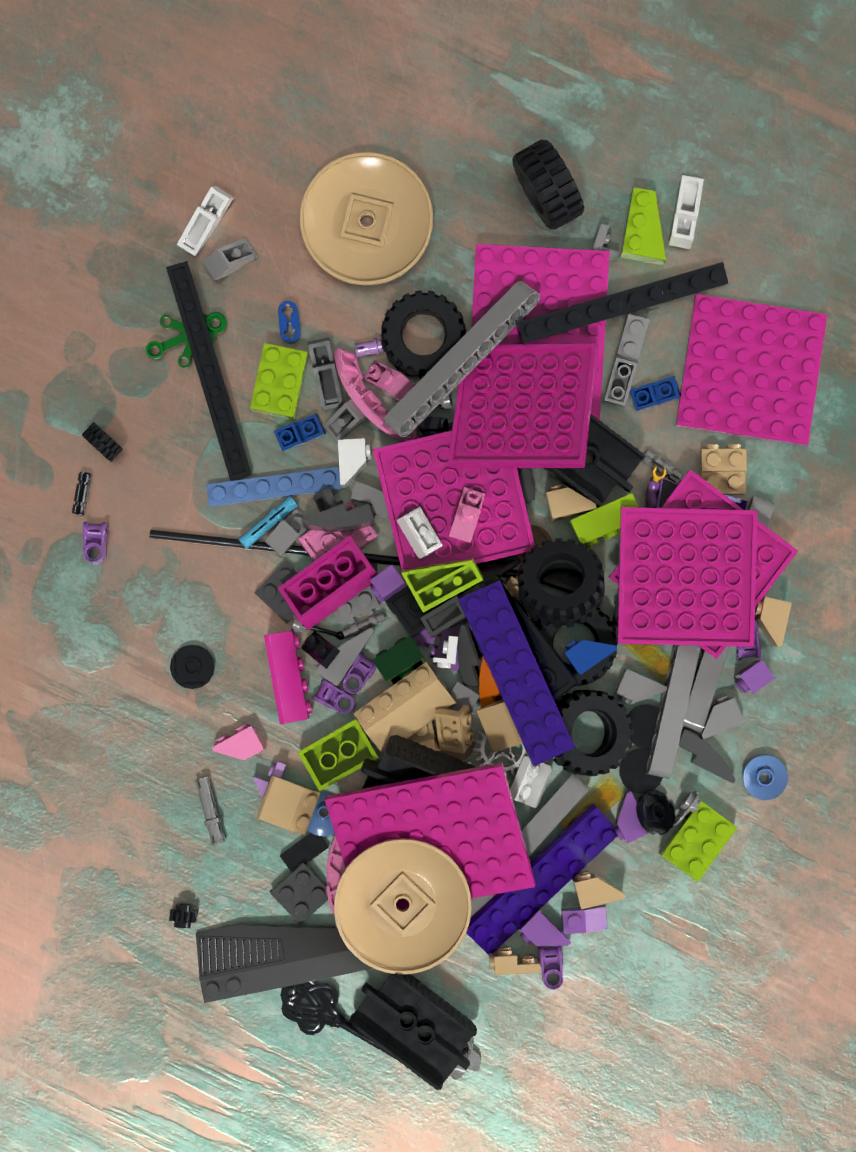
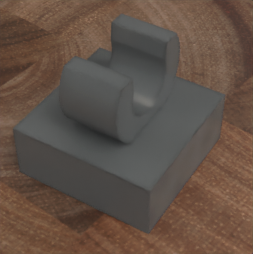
M327 488L313 497L320 512L343 504V500L337 502L333 496L338 493L337 489L331 491L330 488Z

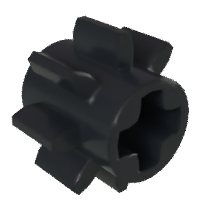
M176 904L175 909L170 910L169 921H174V927L191 928V923H195L197 920V911H192L193 905Z

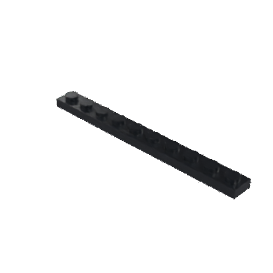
M188 261L166 267L230 481L252 475Z
M720 262L515 323L520 342L525 344L729 283L724 263Z

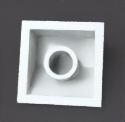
M365 438L338 440L340 485L342 489H346L367 466V460H371V446L366 444Z

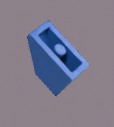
M575 639L565 646L567 651L563 654L577 674L581 675L616 651L617 648L615 645L587 640L578 642Z

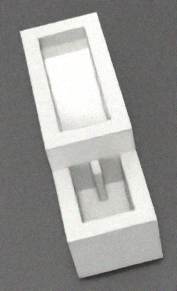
M682 175L670 233V246L691 248L704 179Z
M217 186L210 187L202 204L194 212L177 245L192 255L197 256L219 224L234 197Z

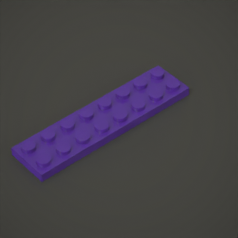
M500 580L459 598L458 602L532 766H536L575 748Z
M592 804L530 862L536 882L535 887L496 894L470 918L466 933L488 955L495 952L538 909H541L618 836L615 831L616 828Z

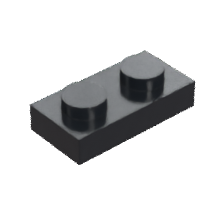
M313 631L307 637L301 649L326 669L340 652V650L316 631Z

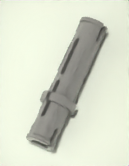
M209 776L196 779L195 782L206 820L204 824L208 828L211 844L225 842L221 826L222 818L219 817Z

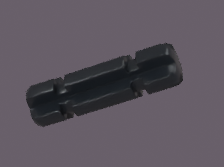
M79 472L78 475L79 484L76 486L75 504L72 507V513L82 516L85 513L86 507L84 503H87L90 487L88 483L91 481V474L87 472Z

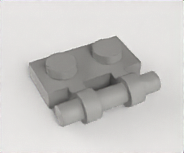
M371 586L365 588L334 611L339 625L346 621L349 623L350 627L342 630L345 638L352 635L356 637L361 634V631L370 627H378L379 623L386 620L383 612L375 616L372 610L380 605L370 589ZM366 613L368 619L356 624L354 618Z

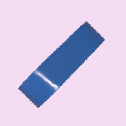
M284 301L278 308L280 335L284 342L294 344L300 339L301 335L299 311L294 302ZM286 306H290L292 310H295L291 313V320L288 321L286 314L282 313V311L286 310ZM289 324H292L294 332L297 331V334L293 335V339H289L288 335H284V333L288 332Z

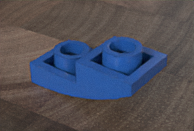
M675 376L630 390L636 411L681 397Z
M316 413L274 431L283 452L326 434L319 415Z

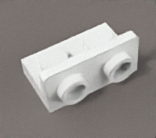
M449 636L448 641L444 640L443 654L447 655V659L433 657V662L437 663V667L451 669V664L456 665L458 637Z
M524 756L510 789L512 799L537 808L553 767L545 763L532 766L529 757Z

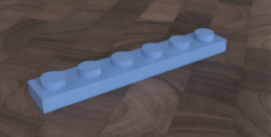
M339 467L206 484L209 507L319 493L327 488H330L331 491L342 489Z

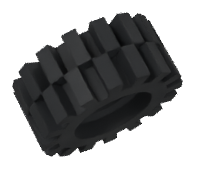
M94 422L82 433V436L110 462L123 450L119 444Z

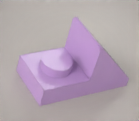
M278 761L276 765L272 764L268 777L273 775L282 778L287 764ZM253 776L262 798H264L270 781Z

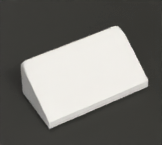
M421 507L397 520L419 559L443 546Z

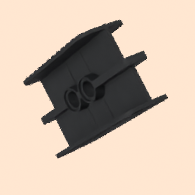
M590 414L586 451L593 454L594 459L592 463L585 462V468H544V470L555 476L556 479H559L567 487L594 502L596 507L599 508L616 485H619L627 492L632 490L633 486L627 482V479L645 458V455L638 448L627 442L626 439L615 433L614 430L603 424L602 421H599Z
M392 735L388 740L380 763L371 759L364 760L361 771L368 776L362 789L475 768L476 766L428 748L420 743L413 742L410 739L408 740L405 737Z
M391 974L379 991L368 983L364 984L362 992L367 997L350 1018V1023L354 1028L436 1090L442 1089L443 1083L457 1065L467 1070L470 1066V1061L460 1052L469 1040L477 1034V1027L471 1020L410 974ZM410 1015L413 1021L405 1024L401 1021V1017ZM426 1028L431 1031V1035L422 1037L419 1035V1031Z

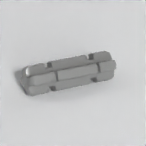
M651 449L646 450L643 461L647 464L650 462L652 467L657 465L656 470L662 473L663 467H665L666 475L675 483L681 478L682 471L672 468L673 465L661 456H655L656 453Z

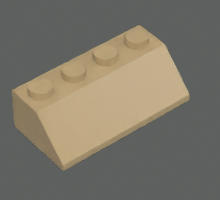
M425 662L353 714L365 733L383 754L390 736L399 735L406 739L435 719V712L438 708L450 709L457 702L436 670L429 663Z

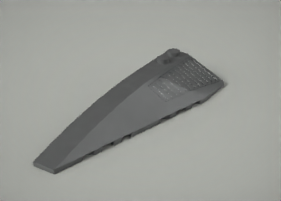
M236 924L196 932L199 979L204 1003L372 969V967L363 963L348 949L338 929Z

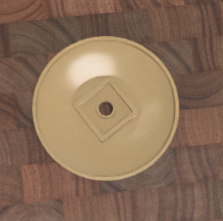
M354 153L331 162L313 178L302 200L300 228L308 252L314 261L328 274L350 284L378 285L402 276L422 257L432 234L433 209L424 184L407 165L397 159L379 153ZM366 215L373 218L372 225L368 227L363 226L360 222L361 218Z
M391 839L377 843L361 852L343 872L335 893V921L345 945L363 963L376 970L391 974L404 975L423 972L446 960L462 942L471 918V895L466 878L459 866L441 849L415 839ZM401 898L407 899L409 902V906L403 910L396 906V902Z

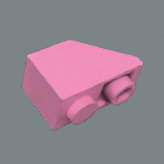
M376 360L363 377L365 381L397 401H400L415 386L403 374Z
M464 487L449 537L471 543L486 495L485 493Z
M247 724L235 729L236 734L228 738L227 735H224L215 740L216 745L212 747L214 752L241 760H246L266 749L254 726L248 727Z

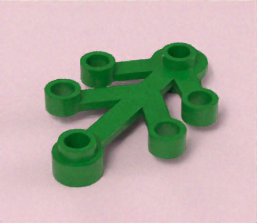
M212 312L209 315L204 314L212 344L216 334L222 333L227 327L225 316L219 312ZM163 315L160 318V325L164 329L172 328L183 333L162 343L158 341L149 342L146 346V354L151 359L157 360L164 355L165 351L187 342L183 354L178 358V364L181 368L188 369L192 365V352L183 323L172 319L169 315ZM165 318H169L171 320L170 324L167 326L163 325V320ZM214 320L220 321V325L218 327L212 326V322ZM158 347L160 350L157 355L152 354V349ZM183 358L189 360V363L185 366L181 365Z

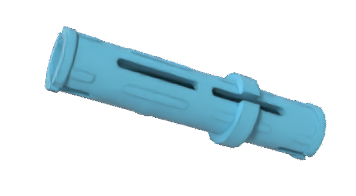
M288 496L276 508L272 507L269 510L270 513L239 537L238 540L248 549L249 546L278 522L280 523L284 520L283 518L297 508L298 505Z

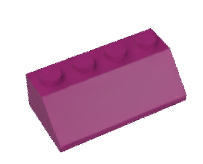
M349 535L279 586L278 590L299 622L309 630L372 584L370 580L377 576L378 573Z
M293 631L264 635L279 723L285 724L309 719V714H312L310 701H306L305 698L308 686L306 679H302L301 670H304L303 659L298 657L297 648H300L299 636L294 635Z

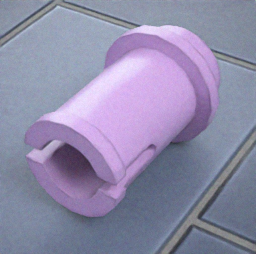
M374 338L372 341L355 343L357 358L375 353L380 355V352H383L381 339Z

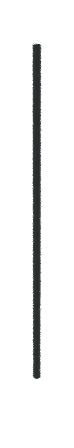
M150 530L151 539L246 549L238 539ZM256 541L248 548L251 550L275 552L266 542ZM292 545L285 552L287 554L309 556L303 546ZM364 553L371 563L401 566L399 557ZM512 569L502 577L507 578L510 575L515 578L519 573L518 570Z

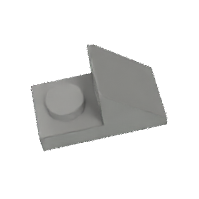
M601 223L592 250L610 251V261L617 258L619 252L603 247V245L608 246L611 233H608L609 226Z
M295 509L285 520L278 524L265 542L278 555L282 556L308 530L303 528L302 519L305 517Z

